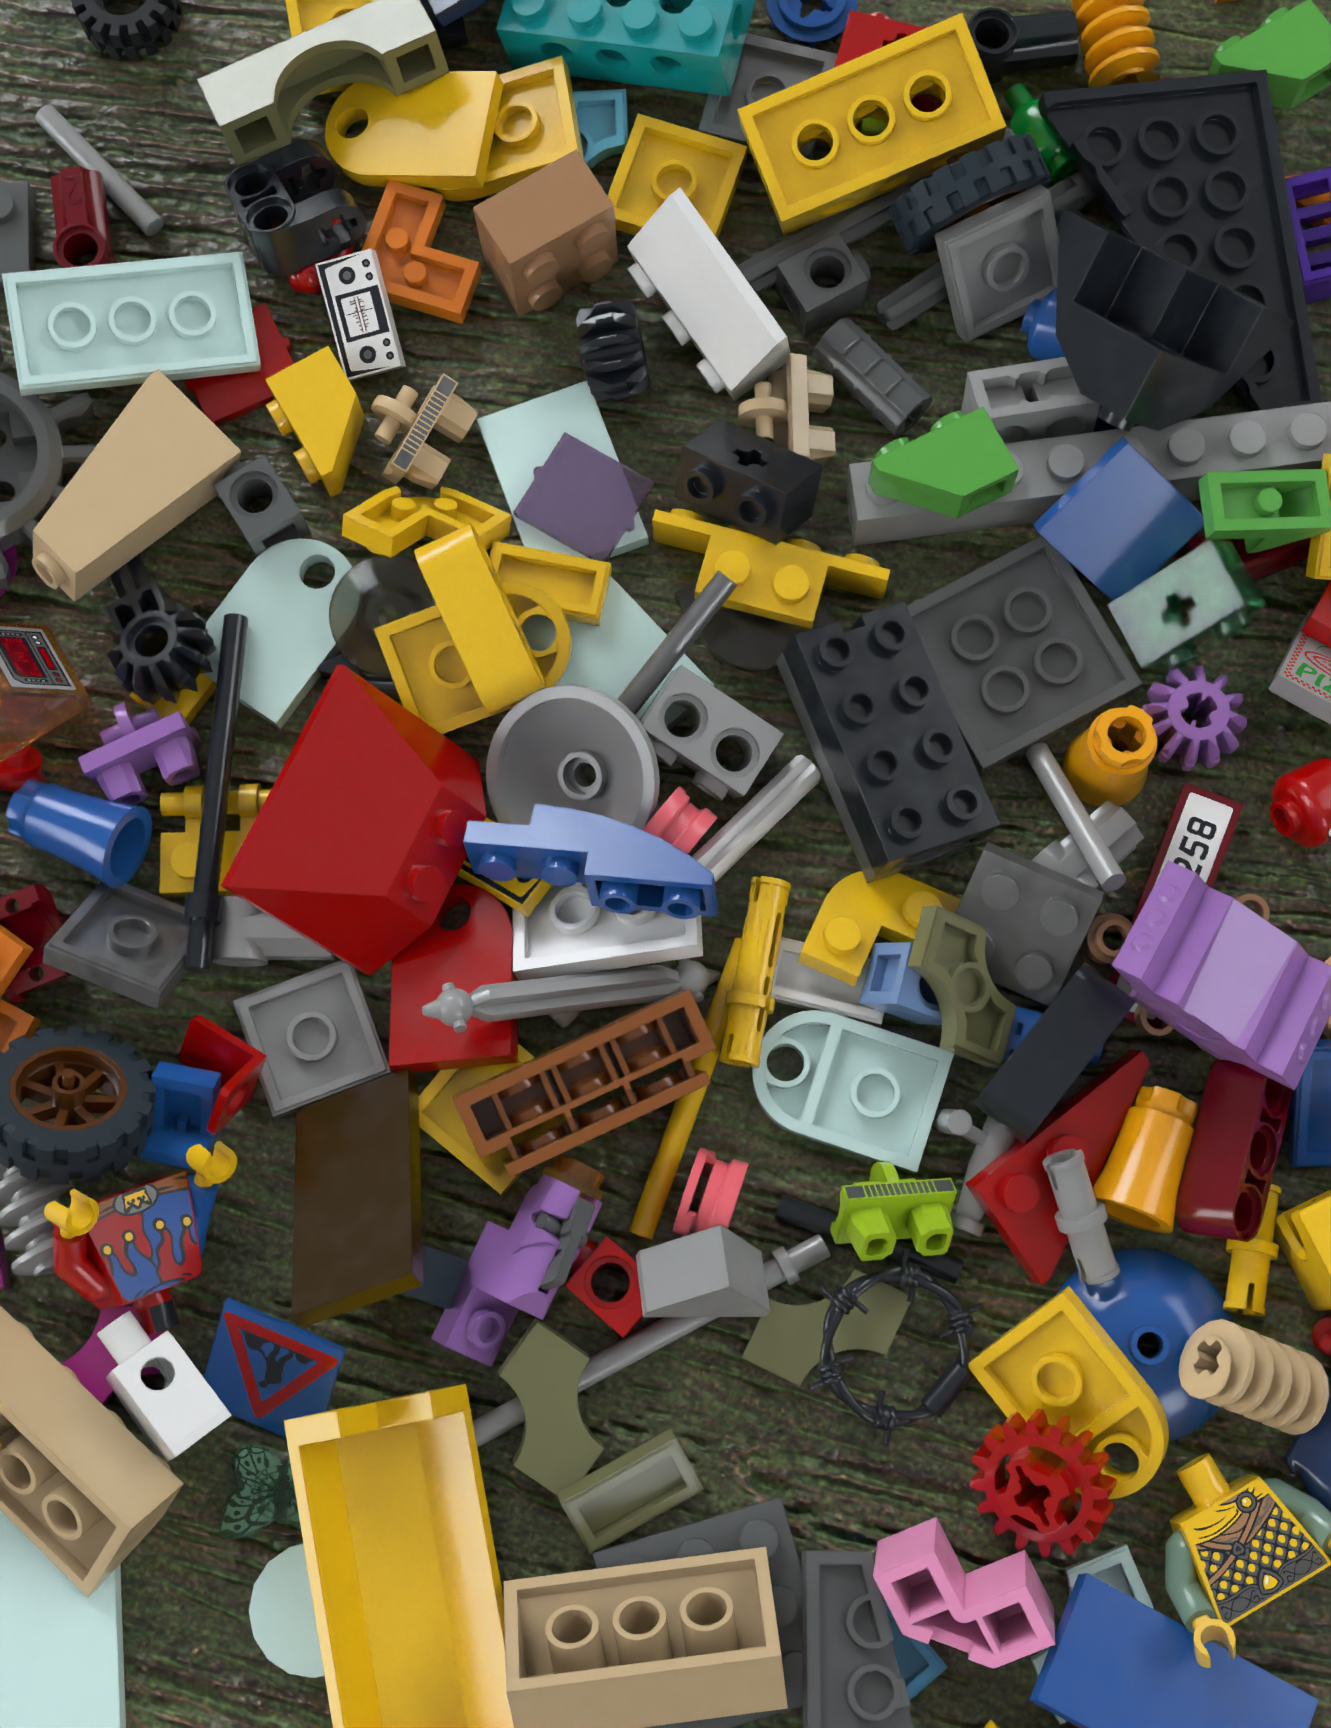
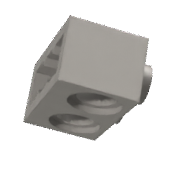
M1060 357L967 372L961 411L966 415L984 406L1003 442L1006 444L1091 433L1094 431L1100 405L1080 393L1066 358Z
M682 665L671 671L639 720L653 744L657 761L671 767L676 760L695 773L691 782L696 787L720 801L723 800L726 794L733 799L746 794L784 733ZM670 705H681L690 712L693 719V727L687 737H677L666 728L664 715ZM723 738L734 740L743 751V762L735 772L725 770L717 761L716 748Z

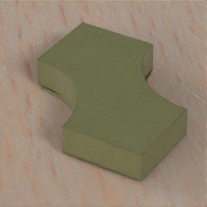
M923 906L907 967L913 969L925 979L937 999L942 1021L939 1048L985 1067L1001 1068L1016 1012V1005L1000 994L989 975L985 959L987 930H985L984 926L942 907Z
M854 1268L841 1286L845 1287L854 1279L867 1274ZM883 1282L876 1283L858 1297V1300L869 1309L868 1313L864 1314L855 1306L853 1310H850L849 1315L844 1314L833 1337L834 1352L860 1349L886 1356L910 1302H907L908 1294ZM825 1298L811 1304L789 1305L769 1299L771 1312L767 1317H760L741 1358L800 1386L811 1369L820 1362L823 1323L830 1306V1301Z
M536 1317L500 1366L498 1373L515 1391L524 1410V1431L512 1459L513 1466L557 1495V1492L584 1478L604 1450V1446L597 1435L585 1424L578 1408L579 1382L590 1360L589 1354Z

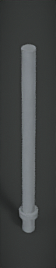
M820 1234L787 1251L781 1246L771 1252L774 1258L763 1263L767 1291L784 1281L791 1286L801 1280L798 1275L799 1273L831 1256ZM663 1317L590 1357L582 1373L578 1393L718 1317ZM518 1396L473 1420L477 1448L524 1423V1410Z

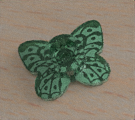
M253 1444L241 1447L232 1460L234 1477L240 1484V1487L232 1490L226 1498L219 1524L220 1537L224 1540L243 1538L261 1530L274 1520L279 1524H284L288 1520L295 1528L301 1531L290 1460L283 1459L280 1461L273 1451L263 1446Z

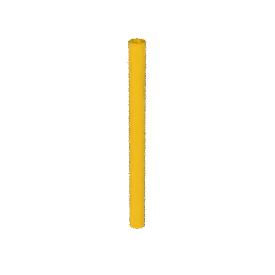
M737 937L732 944L705 1019L706 1026L717 1049L690 1061L693 1070L706 1071L709 1079L716 1065L726 1032L729 1007L725 1006L724 1002L726 991L732 990L734 977L736 976L741 938ZM708 1085L675 1101L629 1232L650 1240L653 1239Z

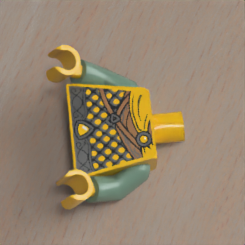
M1206 1453L1191 1460L1176 1471L1194 1504L1170 1519L1173 1534L1165 1544V1589L1187 1631L1194 1633L1196 1661L1204 1668H1211V1659L1207 1649L1204 1647L1205 1643L1212 1640L1222 1642L1228 1648L1230 1657L1234 1659L1236 1655V1638L1234 1631L1230 1627L1231 1625L1331 1565V1561L1326 1555L1331 1554V1512L1317 1499L1278 1478L1262 1480L1259 1476L1245 1474L1227 1483L1210 1453Z

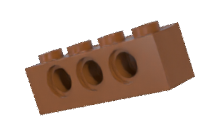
M690 989L680 990L454 1094L452 1099L479 1158L481 1159L507 1147L510 1157L502 1161L509 1176L512 1177L711 1084L707 1072L698 1069L693 1070L690 1061L717 1048ZM676 1061L679 1063L680 1068L664 1075L665 1078L648 1086L644 1084L631 1090L629 1082L671 1062ZM618 1087L621 1089L623 1095L606 1102L607 1105L590 1113L586 1111L574 1118L572 1117L570 1109ZM557 1115H563L565 1122L548 1129L549 1132L532 1140L528 1138L513 1145L510 1137Z

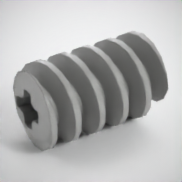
M0 1163V1203L9 1204L0 1211V1226L19 1227L4 1239V1246L9 1251L25 1252L12 1263V1272L18 1276L34 1277L54 1274V1227L52 1222L46 1219L44 1208L51 1201L60 1203L59 1197L74 1187L73 1180H69V1185L51 1184V1178L39 1176L37 1181L20 1176L19 1168L12 1166L8 1169ZM61 1204L66 1208L70 1207V1204Z

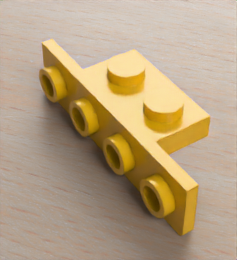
M655 509L652 525L653 539L656 542L705 554L694 591L695 599L719 570L738 585L724 602L723 607L808 629L813 627L824 585L876 599H884L890 569L879 567V562L871 557L855 553L847 554L845 557L821 552V548L818 545L796 538L788 539L786 543L780 542L774 545L732 524L727 528L707 523L704 517L690 510L673 509L671 513Z

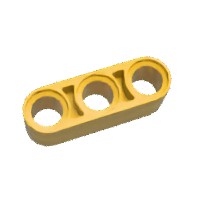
M470 523L415 549V557L486 710L491 714L524 699L534 692L545 689L546 683L540 667L474 526Z

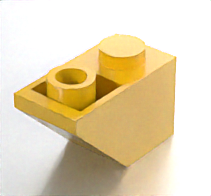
M326 346L265 379L274 398L273 401L265 406L281 435L285 436L293 432L302 448L293 454L310 485L321 480L332 498L342 492L365 416L355 390L329 346Z

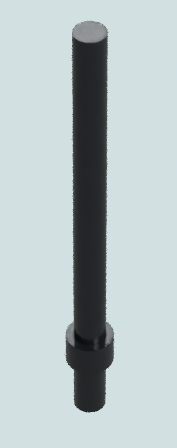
M236 613L225 614L223 620L193 892L186 894L183 920L189 923L184 970L194 973L210 972L214 928L222 922L224 898L218 895L248 627V618Z

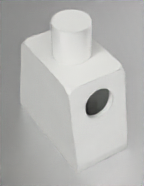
M128 1311L97 1333V1336L118 1364L107 1375L106 1380L153 1451L157 1456L165 1460L166 1463L232 1416L168 1331L151 1341L132 1312ZM155 1367L160 1370L164 1376V1387L162 1390H152L145 1386L141 1380L143 1368Z

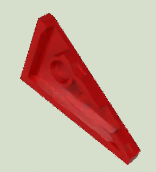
M1129 1050L1045 1118L1024 1144L1018 1140L965 1183L1033 1282L1044 1285L1050 1280L1068 1242L1067 1234L1059 1232L1054 1216L1059 1209L1042 1161L1047 1156L1066 1149H1075L1077 1151L1081 1149L1093 1188L1126 1118L1129 1107H1131L1151 1064L1142 1050Z

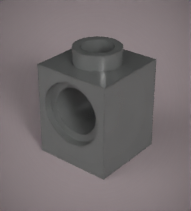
M838 232L777 264L775 291L805 338L865 306L867 285L871 279V274L861 252L857 248L849 250ZM821 277H829L836 280L839 285L833 288H822L813 281Z
M265 455L255 461L246 460L232 466L224 474L223 479L213 485L256 557L277 543L290 539L304 538L311 533L300 509ZM262 496L273 498L269 507L264 511L258 513L247 512L249 504L254 499Z

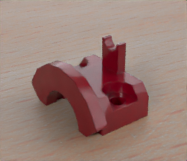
M33 884L0 898V925L33 948V951L4 992V995L12 1005L25 1001L28 992L72 975L43 963L44 946L69 919V917L59 916L53 896L43 884ZM16 900L19 903L18 911H16L14 907ZM40 967H41L42 970H43V977H42V979L39 977V974H38V971H39V968H40Z

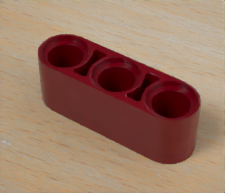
M1216 1059L1207 1076L1177 1195L1176 1217L1180 1228L1184 1232L1249 1242L1254 1239L1262 1223L1291 1103L1292 1089L1243 1064L1230 1060Z

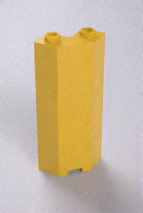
M466 1384L417 1392L352 1407L348 1406L284 1420L333 1728H514L506 1695L504 1598Z

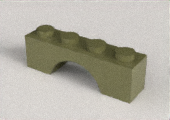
M375 0L197 80L237 166H240L291 144L292 128L299 112L311 99L329 88L346 83L364 82L381 86L398 96L450 72L436 29L420 0Z

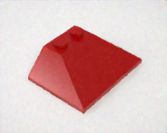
M337 665L221 886L360 972L372 975L433 925L467 857L463 843L468 820L484 822L487 817L479 760L345 665Z

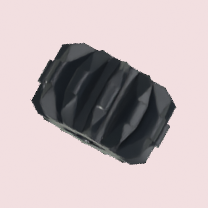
M610 298L595 301L593 305L579 309L576 317L579 349L591 394L598 401L613 400L615 402L630 399L633 395L644 393L650 382L649 368L635 305L628 298L619 300Z

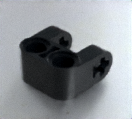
M302 139L294 141L253 162L242 164L233 169L224 182L225 191L246 240L262 268L273 276L294 274L306 266L338 254L355 245L365 232V216L352 195L342 189H330L336 177L335 167L321 145L313 140ZM310 164L311 173L302 176L301 168ZM340 214L341 222L333 226L331 218Z

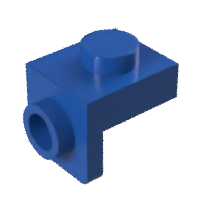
M160 1061L151 1079V1083L156 1084L153 1131L151 1136L147 1135L146 1147L140 1154V1158L172 1167L192 1169L186 1161L188 1149L193 1145L201 1144L210 1152L219 1134L218 1132L216 1135H213L206 1128L221 1090V1073Z

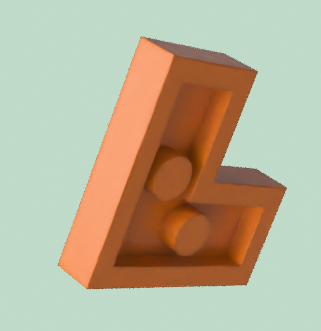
M388 180L362 251L370 248L376 250L390 303L463 324L482 273L480 263L431 248L446 208L444 195L398 181Z

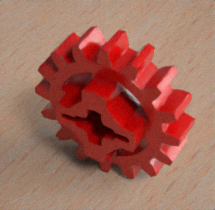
M1036 1409L1027 1420V1423L1018 1411L1014 1412L1002 1426L996 1424L982 1439L985 1444L978 1449L972 1458V1462L980 1469L970 1480V1487L986 1492V1496L977 1506L979 1513L995 1512L999 1520L995 1523L993 1532L997 1536L1011 1529L1016 1533V1549L1022 1551L1030 1540L1036 1541L1042 1557H1049L1058 1543L1068 1555L1074 1554L1083 1540L1091 1543L1102 1529V1523H1105L1115 1506L1108 1497L1116 1487L1117 1480L1114 1477L1100 1473L1110 1459L1108 1453L1096 1452L1092 1454L1087 1446L1091 1442L1093 1433L1089 1429L1080 1433L1077 1437L1070 1433V1417L1065 1414L1054 1426L1048 1424L1044 1409ZM1009 1454L1011 1459L1005 1465L1006 1457ZM1005 1466L1010 1474V1478L1007 1479L1005 1476ZM1081 1487L1082 1501L1080 1510L1077 1512L1075 1505L1080 1499L1074 1489Z

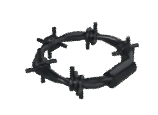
M907 1248L903 1249L902 1260L899 1266H891L876 1273L861 1276L848 1283L845 1287L838 1286L837 1291H834L833 1295L823 1286L818 1290L830 1301V1306L823 1323L820 1364L817 1366V1371L820 1372L819 1377L822 1379L808 1384L809 1389L813 1390L823 1385H828L831 1392L839 1400L848 1405L862 1419L871 1423L874 1429L885 1430L884 1445H889L891 1431L894 1427L903 1426L917 1419L933 1415L941 1418L972 1379V1376L968 1373L969 1351L974 1331L973 1327L975 1326L971 1313L983 1309L982 1303L964 1308L961 1301L952 1292L943 1287L929 1273L921 1270L918 1264L908 1263L910 1249ZM879 1282H896L899 1287L909 1288L907 1302L911 1303L914 1302L915 1290L918 1286L936 1293L948 1311L946 1319L951 1327L938 1333L940 1339L952 1334L957 1336L959 1354L956 1362L952 1361L920 1401L922 1405L915 1410H896L894 1406L883 1405L884 1390H879L875 1406L855 1399L844 1381L846 1374L841 1365L854 1360V1356L851 1353L838 1359L835 1357L833 1337L844 1314L849 1315L850 1310H853L855 1306L861 1312L867 1314L869 1309L858 1300V1297Z

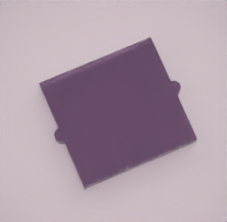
M564 432L544 465L534 468V480L513 513L518 519L587 558L607 562L624 533L634 530V517L653 489L654 481Z

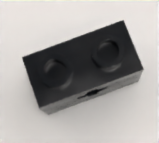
M719 419L683 445L674 497L777 545L812 517L823 465L723 419Z

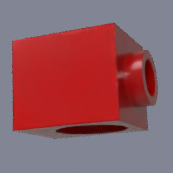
M608 1236L599 1246L589 1239L581 1248L576 1260L572 1263L569 1272L573 1276L564 1286L621 1337L626 1338L643 1318L637 1262ZM608 1265H617L625 1269L630 1280L626 1295L615 1302H605L599 1299L593 1286L597 1272Z

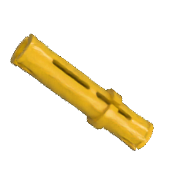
M767 876L751 878L749 903L742 932L736 976L734 977L732 990L726 991L724 1002L725 1006L729 1007L719 1061L725 1064L744 1068H759L761 1045L768 1014H773L776 1000L771 997L772 983L780 948L785 909L791 889V884L782 879Z

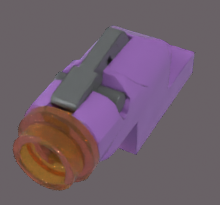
M563 1154L558 1155L553 1167L546 1165L538 1183L532 1186L526 1194L509 1230L490 1221L487 1222L467 1263L452 1307L444 1310L431 1339L447 1348L492 1367L519 1309L543 1320L559 1286L565 1283L572 1263L576 1260L581 1248L587 1242V1233L589 1234L603 1204L600 1201L604 1192L599 1190L605 1175Z

